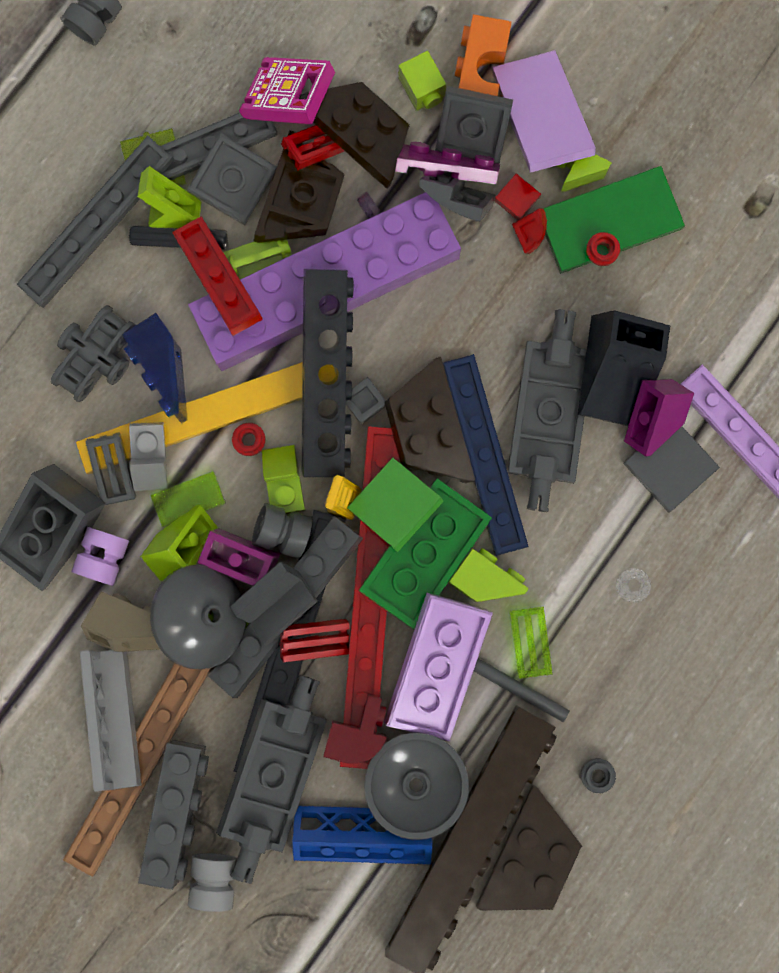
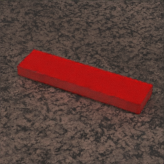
M202 216L172 232L232 336L263 320Z

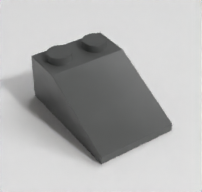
M55 464L32 473L0 532V559L41 591L45 590L80 545L87 527L92 528L106 503Z

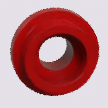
M597 233L588 241L586 253L592 263L598 266H608L618 258L620 244L616 237L610 233ZM600 245L606 246L608 254H599L597 247Z
M254 423L239 425L232 435V444L235 450L244 456L257 455L263 450L266 443L264 431ZM248 434L255 436V442L251 446H246L243 443L244 437Z

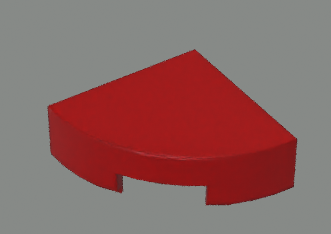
M539 208L512 224L525 254H530L536 250L544 239L547 228L544 209Z

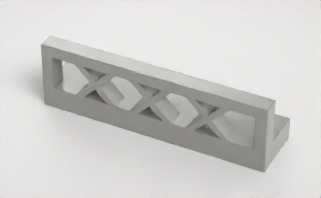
M93 650L80 651L94 792L142 786L127 652H115L113 650L101 652Z

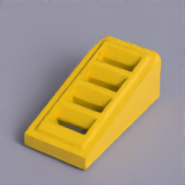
M334 476L325 503L328 513L352 520L355 515L347 507L362 492L361 488L342 476Z

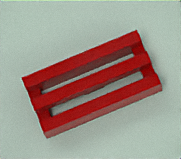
M316 125L284 137L281 143L284 150L288 149L289 158L295 160L297 170L345 151L329 136H321L314 139L313 142L297 148V144L325 134Z
M345 618L290 625L280 634L281 660L284 663L348 655L349 648L347 642H349V635L347 630L350 623ZM339 631L338 634L334 635L307 636L306 638L288 640V636Z

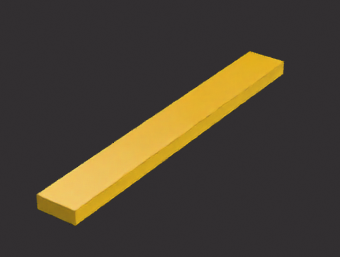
M303 362L77 441L76 445L86 473H93L86 446L87 439H97L100 436H111L114 433L120 432L127 461L131 460L130 424L164 422L165 447L301 400ZM330 364L322 366L318 373L319 380L323 382H330L336 376L334 367ZM114 443L109 446L114 465H117L119 462ZM98 446L96 450L101 469L103 470L107 466L102 446Z

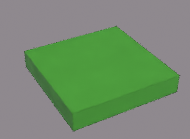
M392 458L347 508L398 552L444 501L436 492L396 459Z

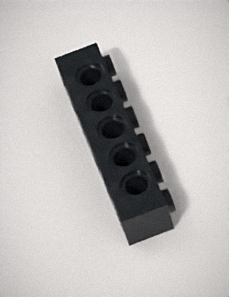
M303 269L301 464L303 477H334L336 475L345 477V468H350L351 450L350 448H345V434H351V414H346V401H351L352 381L346 380V367H352L353 352L352 346H347V332L352 333L353 312H347V298H353L354 281L353 277H348V270ZM326 295H333L337 300V308L331 314H323L319 308L320 300ZM325 330H333L337 335V341L331 348H323L319 344V336ZM327 364L335 366L336 376L332 381L323 382L319 380L318 373L322 366ZM332 399L335 401L336 409L331 415L323 416L318 413V406L322 400ZM324 433L335 435V443L329 449H322L317 444L319 437Z

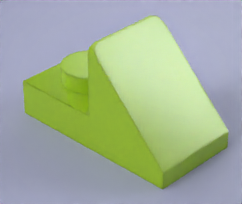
M595 154V156L557 165L556 167L558 168L567 167L571 169L561 192L604 179L612 162Z
M151 166L141 172L137 197L151 205L149 227L180 228L200 217L201 200Z
M295 445L262 450L263 477L267 485L269 503L284 508L285 514L306 511Z

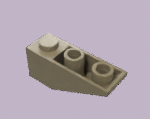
M102 591L100 592L81 624V628L88 640L115 652L160 650L151 629V607H137L131 604L128 598L118 593L109 595Z

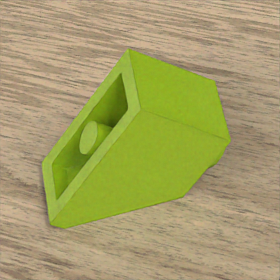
M196 505L158 532L140 557L156 577L163 581L172 572L185 566L195 565L200 558L209 532L218 529V527L201 505Z

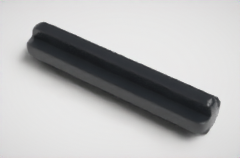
M132 226L130 228L129 240L133 246L181 248L172 233L178 228H152L149 226ZM210 229L220 248L225 250L228 243L227 232L225 230Z

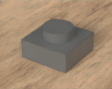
M367 377L352 388L351 401H346V405L362 425L385 408L384 402L386 400Z

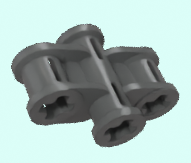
M109 305L104 306L97 313L85 333L80 330V325L77 323L70 324L63 331L57 343L60 349H67L70 353L53 373L51 383L54 386L60 385L74 395L73 398L77 402L83 401L90 394L102 375L107 377L109 384H116L125 374L130 363L126 358L120 359L117 357V354L132 337L136 324L131 321L127 323L113 313V308ZM109 324H112L117 330L109 326ZM76 341H78V342H80L81 344H83L84 347H81L80 345H78V344L76 343ZM103 360L107 361L109 364H111V367H109L108 365H106V364L103 363L102 361H103ZM72 377L78 384L73 383L69 378Z

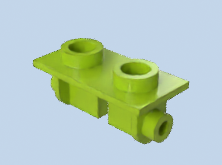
M287 240L260 243L254 241L223 252L239 279L245 278L292 255Z

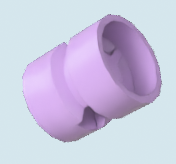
M87 527L81 543L85 550L83 553L77 554L71 572L113 586L119 571V566L116 562L124 557L129 540ZM101 548L106 549L104 559L97 557V553Z

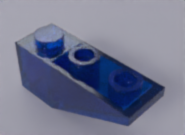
M155 313L122 334L128 343L124 350L134 365L141 363L145 369L141 376L150 390L158 389L163 397L158 400V403L169 418L175 415L181 423L187 421L182 351L163 321Z

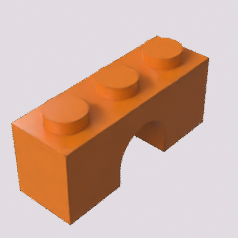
M473 14L471 27L464 25L461 46L466 47L465 57L458 56L455 77L460 78L459 88L498 96L500 84L483 80L477 71L486 64H504L512 21Z

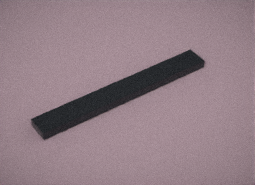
M317 510L313 511L310 536L298 562L332 520L333 515ZM338 517L340 520L346 523V519ZM326 587L316 598L318 602L308 609L296 624L316 621ZM311 634L288 636V640L306 638L311 636ZM280 645L267 660L234 772L238 770L261 700L264 699L284 706L291 702L304 660L283 663L280 658Z

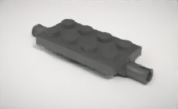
M563 309L555 310L552 338L548 339V342L527 341L508 465V474L527 476L531 479L527 509L535 511L539 497L538 511L540 512L549 511L548 505L552 483L560 481L574 484L576 481L585 417L578 415L587 349L576 347L575 342L572 341L576 312L568 310L564 324L565 310Z
M299 675L291 702L286 704V706L264 699L261 700L216 831L220 837L239 842L238 845L241 847L234 870L231 873V877L235 880L243 882L245 879L246 883L252 884L261 853L265 854L266 850L270 849L279 852L284 850L327 719L313 715V712L310 711L317 687L320 684V681Z

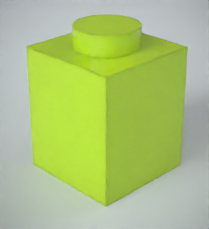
M428 50L398 65V78L416 111L424 107L431 109L442 102L446 93V83Z

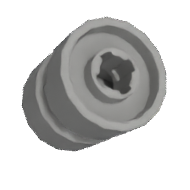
M200 853L192 856L190 876L197 880V882L190 885L188 896L189 908L210 912L233 909L234 889H232L229 882L234 880L231 877V873L237 861L235 856L216 853Z

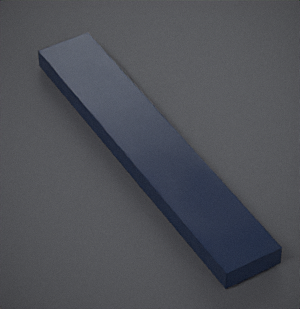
M473 354L443 362L474 473V482L481 507L485 513L492 517L487 528L495 556L529 547L475 356Z

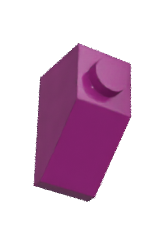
M673 379L643 380L624 442L644 456H651L685 424L694 392Z

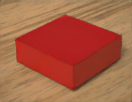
M516 173L498 193L494 201L515 219L520 220L538 201L541 193Z

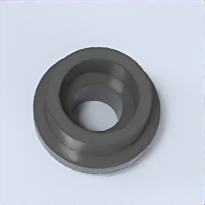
M595 758L589 760L583 766L581 780L589 791L600 794L609 791L613 787L616 773L608 761ZM596 769H601L604 773L603 779L599 782H595L592 779V773Z

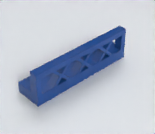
M298 806L294 817L293 860L431 864L432 837L413 840L399 837L388 830L376 832L369 826L376 821L369 808ZM302 818H317L322 823L316 830H301ZM341 819H351L357 826L350 831H341L335 824Z

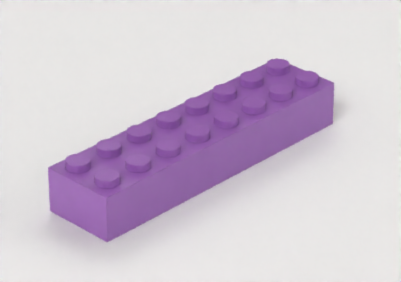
M425 192L240 279L263 320L232 336L209 295L188 305L217 366L222 372L303 333V269L348 270V277H353L354 281L353 298H347L348 312L458 260L461 247L439 203ZM326 295L320 300L319 308L323 314H331L336 310L337 300L333 295Z

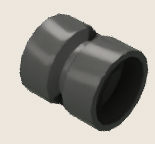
M78 0V3H71L60 19L77 37L96 46L107 31L105 23H112L121 11L122 5L118 0Z
M265 503L260 510L254 527L252 545L268 550L276 546L279 549V553L299 559L306 548L310 536L312 518L297 512H291L289 515H286L284 508Z

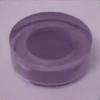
M367 191L357 197V202L368 219L381 213Z

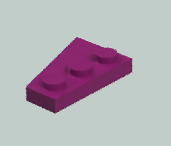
M410 142V145L404 144L397 158L395 172L407 173L408 166L417 167L424 175L434 177L443 175L445 171L451 172L453 178L458 180L496 184L500 164L494 163V158L485 155H475L474 159L462 156V152L459 150L444 148L440 152L430 150L428 144Z

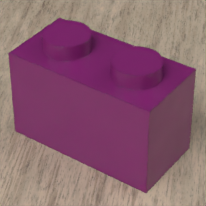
M218 528L209 532L198 563L254 586L277 565L280 553L252 545L251 541Z

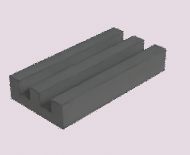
M120 432L114 433L111 436H100L97 439H87L86 446L100 499L106 503L105 505L135 499L136 494L133 489ZM112 443L115 446L126 489L124 494L121 493L109 446ZM98 446H102L114 496L109 497L96 450Z

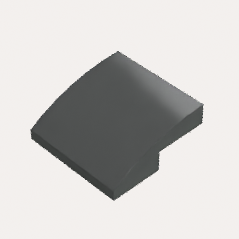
M445 171L443 175H437V177L424 175L420 179L419 186L431 198L445 208L466 218L480 222L493 208L495 194L464 187L465 180L453 178L451 172Z

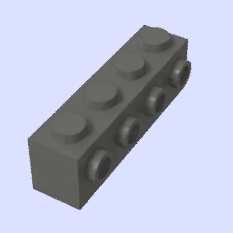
M171 740L166 744L138 881L140 884L173 890L179 883V880L184 881L188 866V860L184 859L186 845L191 846L195 832V825H191L193 811H198L202 797V791L198 790L200 776L205 777L209 762V756H205L206 746L178 740Z

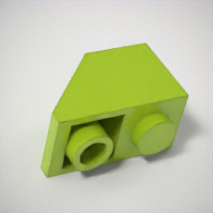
M483 548L479 552L472 549L448 582L474 602L523 595L529 589L523 585L526 579L511 568H508L506 572L495 565L498 559Z

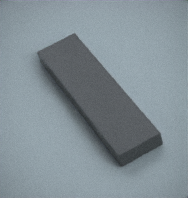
M237 113L160 146L174 159L162 175L170 180H174L199 169L219 133H222L243 147L249 148L277 136V130L273 121L249 120L242 117L240 113Z

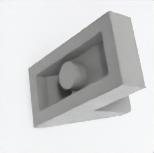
M164 422L130 424L131 461L129 466L134 491L168 489Z

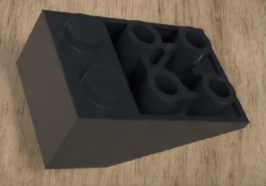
M616 310L591 315L578 415L629 426L642 381L657 380L666 360L671 325Z

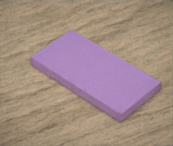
M555 50L492 67L496 84H500L499 93L501 97L513 99L509 119L530 173L595 156V145Z
M426 594L384 720L386 726L413 733H425L450 742L493 614L490 610L434 594Z

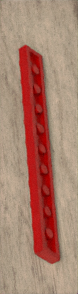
M368 426L363 490L392 458L399 462V454L391 428ZM361 520L359 535L363 540L358 545L343 721V723L360 727L368 694L380 697L387 616L386 610L360 593L358 589L389 546L388 543ZM371 759L356 764L340 762V767L367 769Z

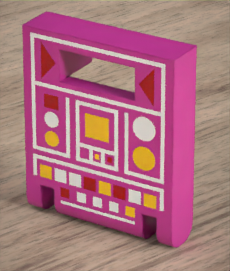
M265 57L245 96V103L241 105L239 112L242 117L249 120L312 125L335 71L330 61ZM309 78L312 87L307 99H299Z

